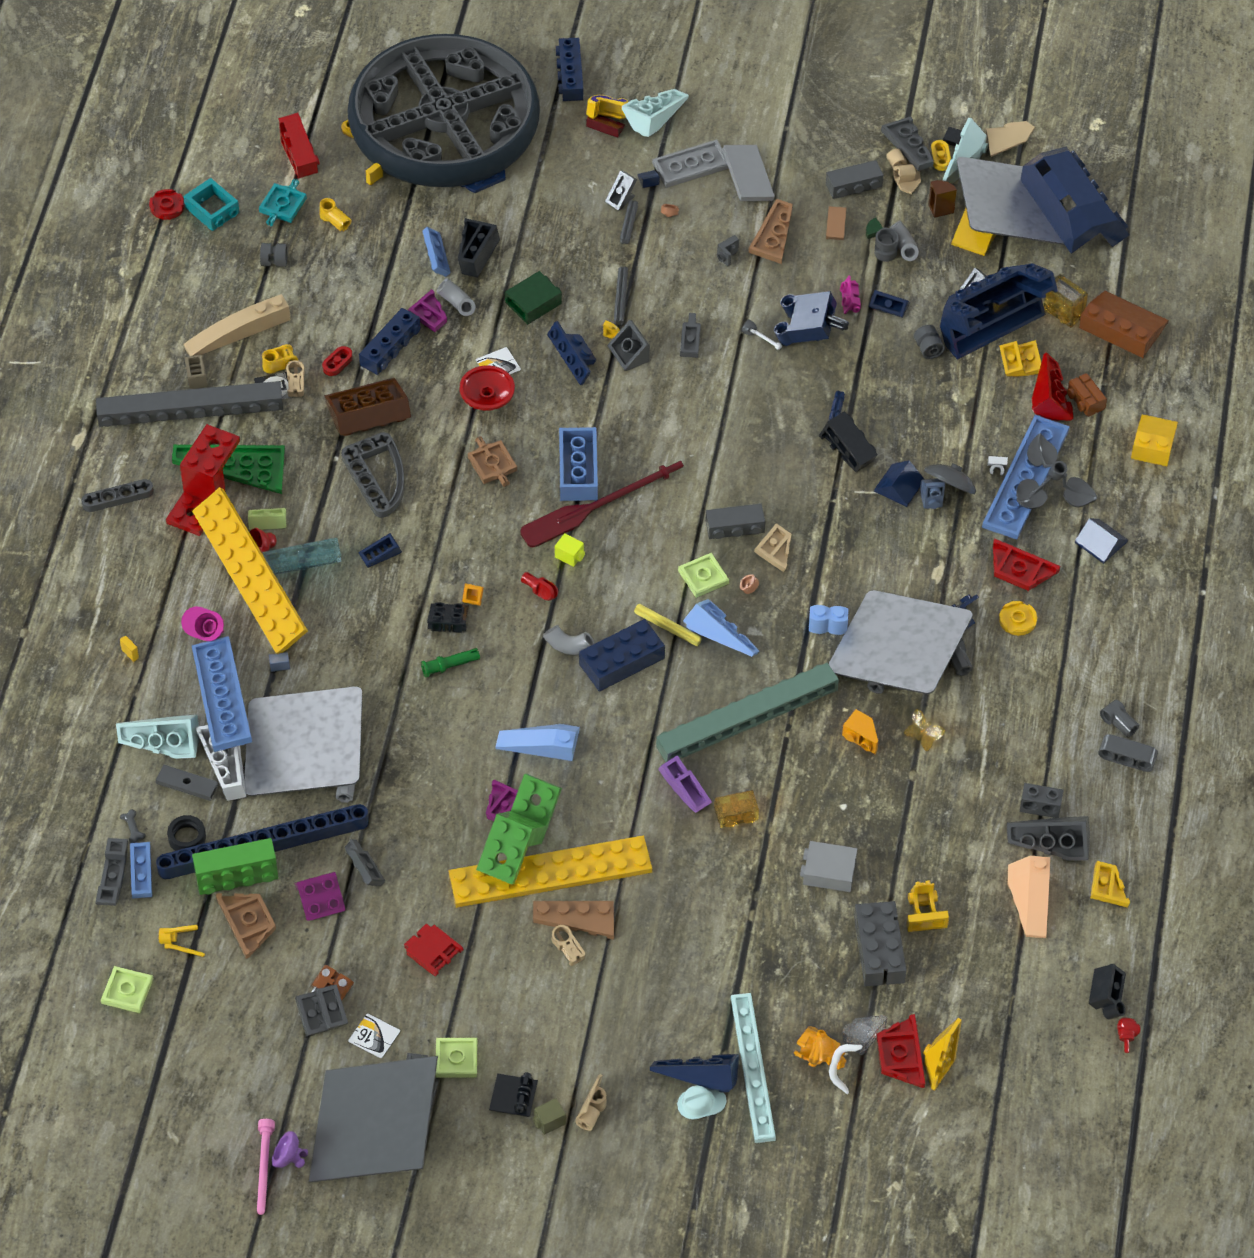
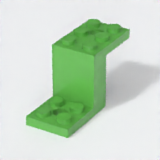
M524 774L511 811L496 814L476 870L509 884H515L528 847L542 844L562 788L529 774ZM534 794H538L541 797L539 805H535L532 802ZM499 853H504L507 857L504 864L498 861Z

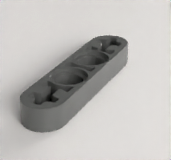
M142 479L87 493L81 499L82 507L87 512H94L151 497L154 493L153 483L150 480ZM124 491L132 492L129 496L122 495ZM107 495L113 496V499L110 501L104 500V497Z

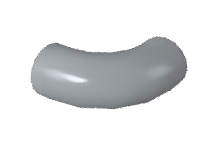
M899 220L889 228L897 231L899 235L898 248L902 258L907 261H913L918 257V246L907 228Z
M448 278L444 279L436 292L453 305L461 315H472L476 308L474 301Z
M559 625L550 628L542 635L555 650L567 655H579V651L595 644L589 633L584 632L577 636H570L565 634Z

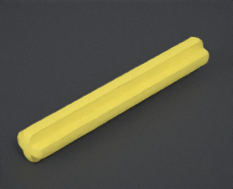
M638 604L634 610L635 614L695 646H699L702 641L701 636L641 604Z

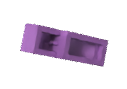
M678 756L660 766L658 770L665 780L695 813L712 803L691 770L688 771Z

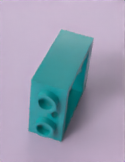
M209 178L183 196L185 208L211 231L221 227L225 222L240 213L238 200L212 178ZM216 195L226 205L211 215L200 204Z

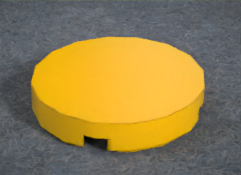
M1012 601L1005 604L999 614V623L1003 630L1016 636L1032 632L1036 627L1037 613L1031 605L1023 604L1024 602Z

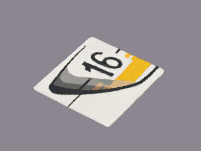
M507 347L476 359L479 366H496L504 369L509 374L521 370Z
M366 1014L348 1042L382 1058L400 1030L370 1014Z

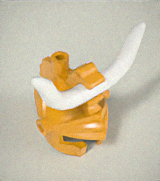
M808 1026L797 1041V1045L801 1046L800 1052L795 1050V1056L809 1061L808 1064L811 1067H816L822 1062H826L827 1065H830L829 1075L833 1084L846 1094H849L846 1084L837 1076V1069L840 1070L845 1067V1052H855L863 1046L853 1044L841 1046V1043L830 1038L824 1030Z

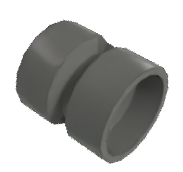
M882 228L877 231L874 250L877 259L889 262L896 258L899 242L897 231L891 228Z
M261 243V266H272V264H275L276 267H287V244L277 243L273 246L272 243Z
M924 325L915 331L914 339L925 359H934L944 352L945 346L933 325Z

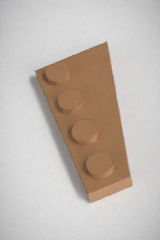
M779 199L775 200L749 247V253L782 264L793 204Z
M533 901V923L552 927L565 925L571 931L589 932V935L597 936L599 934L614 940V901Z

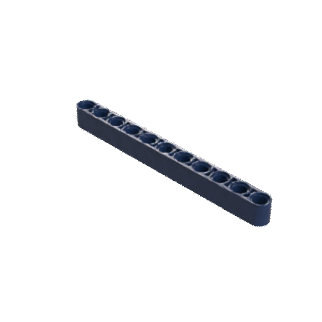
M356 804L165 853L156 860L158 875L166 880L195 873L192 854L271 838L274 852L362 830L369 824L368 809L364 805Z

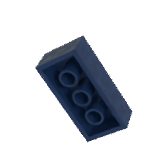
M646 619L579 651V665L599 692L665 659V645Z

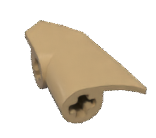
M1027 121L1007 123L1003 127L985 128V134L987 135L986 143L989 144L990 156L993 157L1025 143L1035 127Z
M893 149L888 152L886 158L893 168L894 180L901 191L912 194L921 183L920 171L903 156L900 149Z
M601 1074L598 1075L575 1121L580 1128L587 1131H592L600 1112L606 1108V1092L599 1087L603 1077Z

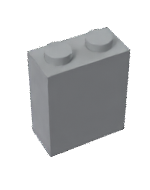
M810 841L809 848L804 850L803 860H806V865L801 866L800 876L804 877L803 885L851 892L857 848Z

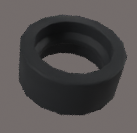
M192 815L177 817L168 826V841L174 851L204 844L206 841L203 822ZM190 827L198 831L197 838L190 842H180L175 838L176 832L182 828Z

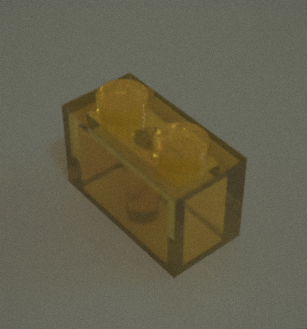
M753 790L715 798L714 810L720 828L733 827L742 823H752L759 819V808Z

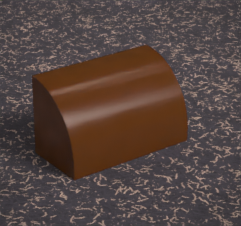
M936 180L930 183L928 206L934 218L954 213L957 189L947 181Z

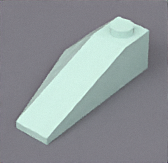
M672 89L658 93L657 97L645 96L644 100L641 101L637 99L631 100L622 106V111L634 131L642 136L649 137L669 120L688 99L689 95Z
M972 118L967 119L962 129L959 145L956 144L953 159L949 162L943 181L953 184L960 178L956 162L958 157L980 159L982 153L987 151V135Z
M198 715L116 723L118 743L139 749L143 748L153 751V753L168 755L175 759L196 757L199 736L195 727H199Z

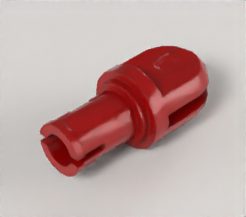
M525 572L522 575L521 582L533 588V593L547 601L557 597L558 588L554 583L544 577L537 578L529 572Z

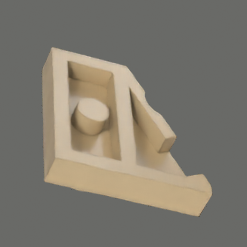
M775 524L755 548L754 552L782 572H785L792 534L778 524Z

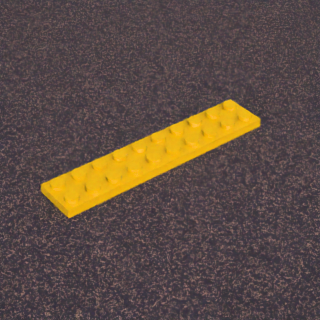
M219 487L192 512L276 654L283 653L304 636L308 630L226 492Z
M643 835L525 856L513 885L476 870L478 865L448 870L455 905L458 908L652 873V865ZM502 860V861H499V862H500L501 864H504V863L506 862V860Z

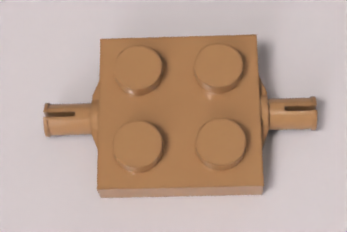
M481 436L477 437L475 442L479 448L469 452L468 459L483 484L499 479L503 487L508 486L510 482L506 475L516 472L517 465L503 442L500 440L495 443L486 444Z

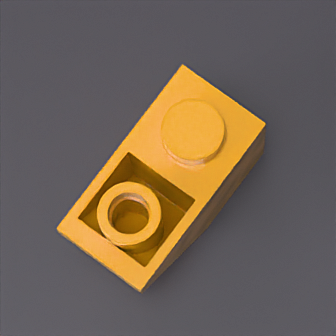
M855 709L843 725L842 736L848 741L858 744L865 751L876 754L878 738L873 719Z

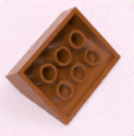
M1104 291L1084 309L1081 314L1079 328L1144 358L1169 320L1110 292Z

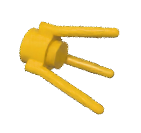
M198 925L159 929V943L165 944V949H175L201 957L205 956V953L173 944V942H177V933L198 930Z

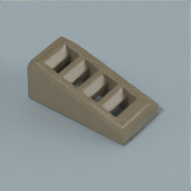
M203 354L185 357L189 388L199 389L207 387Z

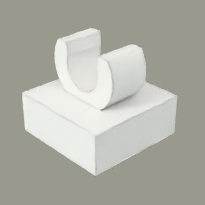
M989 456L987 466H991L990 474L993 475V469L997 467L1000 469V475H1003L1008 457Z

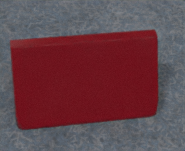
M600 115L595 119L590 117L586 119V127L617 138L625 127L623 123Z

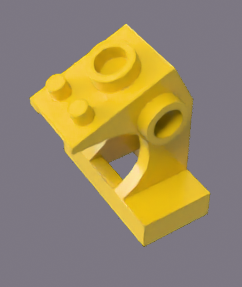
M930 880L923 883L915 882L911 893H908L909 905H913L914 914L907 917V931L915 932L948 928V911L937 912L934 902H938L937 891L934 890V883L931 884ZM929 905L930 913L920 912L919 906Z

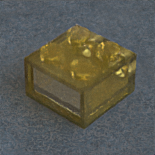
M1059 274L1055 278L1058 291H1050L1045 294L1044 309L1048 314H1052L1059 319L1061 323L1072 328L1080 321L1081 314L1086 308L1088 293Z

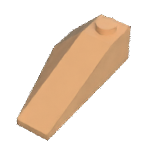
M1028 856L1008 865L1007 884L1009 889H1011L1013 901L1017 907L1019 919L1026 937L1046 938L1050 857Z

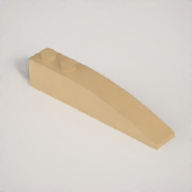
M282 294L251 305L203 330L184 343V348L189 356L205 354L290 321L289 305Z

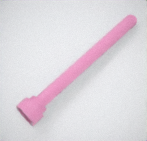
M261 1119L258 1121V1131L262 1135L257 1213L259 1215L265 1213L270 1136L275 1131V1121L272 1119Z

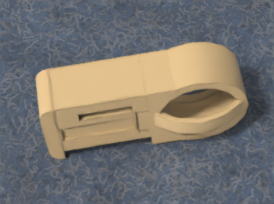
M294 360L286 366L287 393L289 397L304 396L305 368L302 362ZM293 367H294V374H292V373L289 372V370H290L291 368H293ZM298 367L302 369L300 373H298Z
M565 925L556 926L552 931L551 940L558 950L563 952L569 961V965L573 966L584 960L585 951L572 934L570 928ZM559 931L566 932L569 938L565 941Z

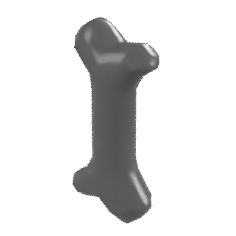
M133 809L129 810L128 813L121 814L120 819L125 820L130 829L129 842L136 843L138 839H144L146 835L138 830L135 822L136 811Z

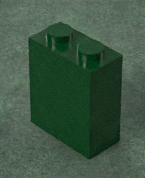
M538 271L505 291V303L528 325L561 305L562 292L559 287H555L546 275L544 276Z

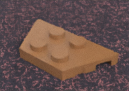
M222 893L215 894L216 900L245 958H249L276 930V925L261 895L234 893V896H222Z

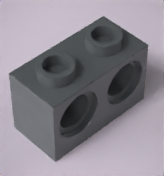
M1024 783L1020 812L1059 818L1063 789Z

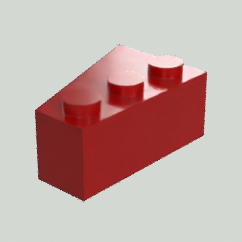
M299 113L278 118L280 141L297 178L318 173L317 165H320L318 156L314 154L313 146L308 139Z

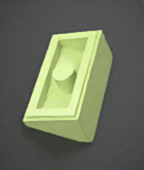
M286 508L249 510V530L254 528L261 530L286 528Z

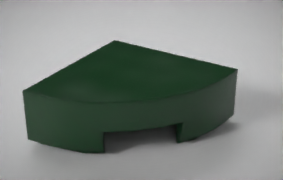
M873 218L867 224V239L876 237L877 231L883 228L877 218Z

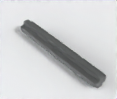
M627 267L618 268L614 324L616 326H622L624 321L628 277Z

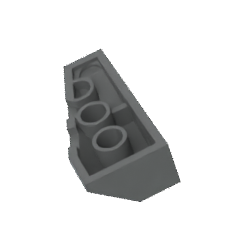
M1089 816L1007 822V838L1010 844L1041 851L1044 854L1058 856L1068 861L1089 860Z

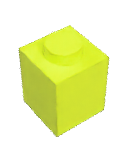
M564 533L555 545V558L573 567L584 558V543Z

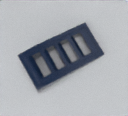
M391 533L358 553L367 568L402 553ZM376 550L379 554L377 556H375V554L373 553ZM369 553L372 556L371 560L366 556Z

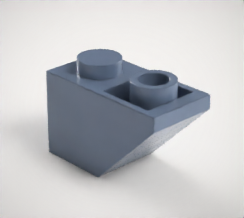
M937 478L921 480L920 493L924 509H936L943 506L945 482Z

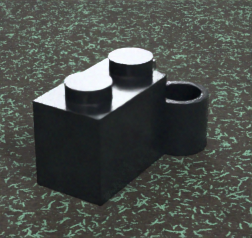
M1115 964L1094 969L1088 1003L1095 1009L1102 1008L1103 1015L1108 1020L1125 1015L1122 995L1126 973Z

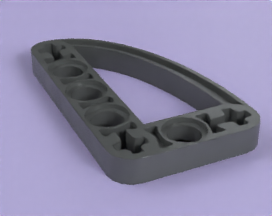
M382 432L348 445L341 452L342 461L374 515L379 518L392 514L401 503L404 493V470L399 451L391 435ZM364 446H370L372 448L369 451L362 450ZM387 450L393 460L397 475L396 489L389 502L364 461ZM355 466L363 467L360 471L353 470ZM369 479L371 482L362 484L361 480ZM371 492H376L379 494L377 497L374 498L369 496ZM380 502L381 507L385 509L378 508V503Z

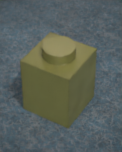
M557 1098L534 1108L533 1122L536 1128H540L545 1135L566 1124V1113Z

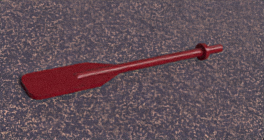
M678 461L668 467L661 465L659 466V471L590 504L564 506L522 526L520 534L529 547L540 546L579 527L593 510L662 477L666 480L669 478L670 473L683 468L684 465L682 461Z

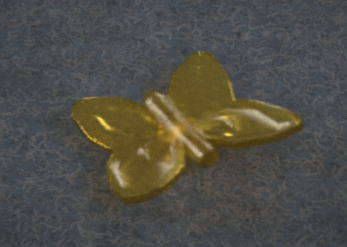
M915 709L912 717L913 724L904 731V734L909 737L917 736V740H921L923 749L929 751L933 746L934 740L943 737L946 731L941 726L933 725L930 727L931 722L928 721L926 723L923 712Z

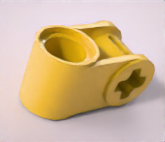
M285 344L264 351L262 354V367L264 372L272 374L286 369L288 362L298 360V358L293 354L292 346Z

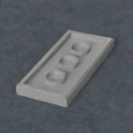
M718 140L652 159V164L666 188L729 169Z
M724 145L722 150L740 201H773L775 196L757 145Z

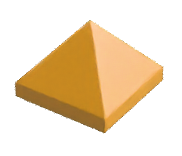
M465 583L462 602L481 606L484 587Z

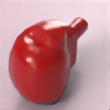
M1124 1017L1119 1019L1117 1030L1120 1036L1119 1040L1124 1042V1053H1129V1042L1134 1041V1037L1140 1033V1025L1134 1019Z

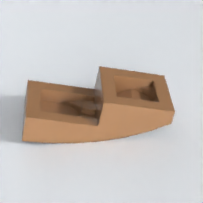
M829 206L826 239L844 240L846 208Z

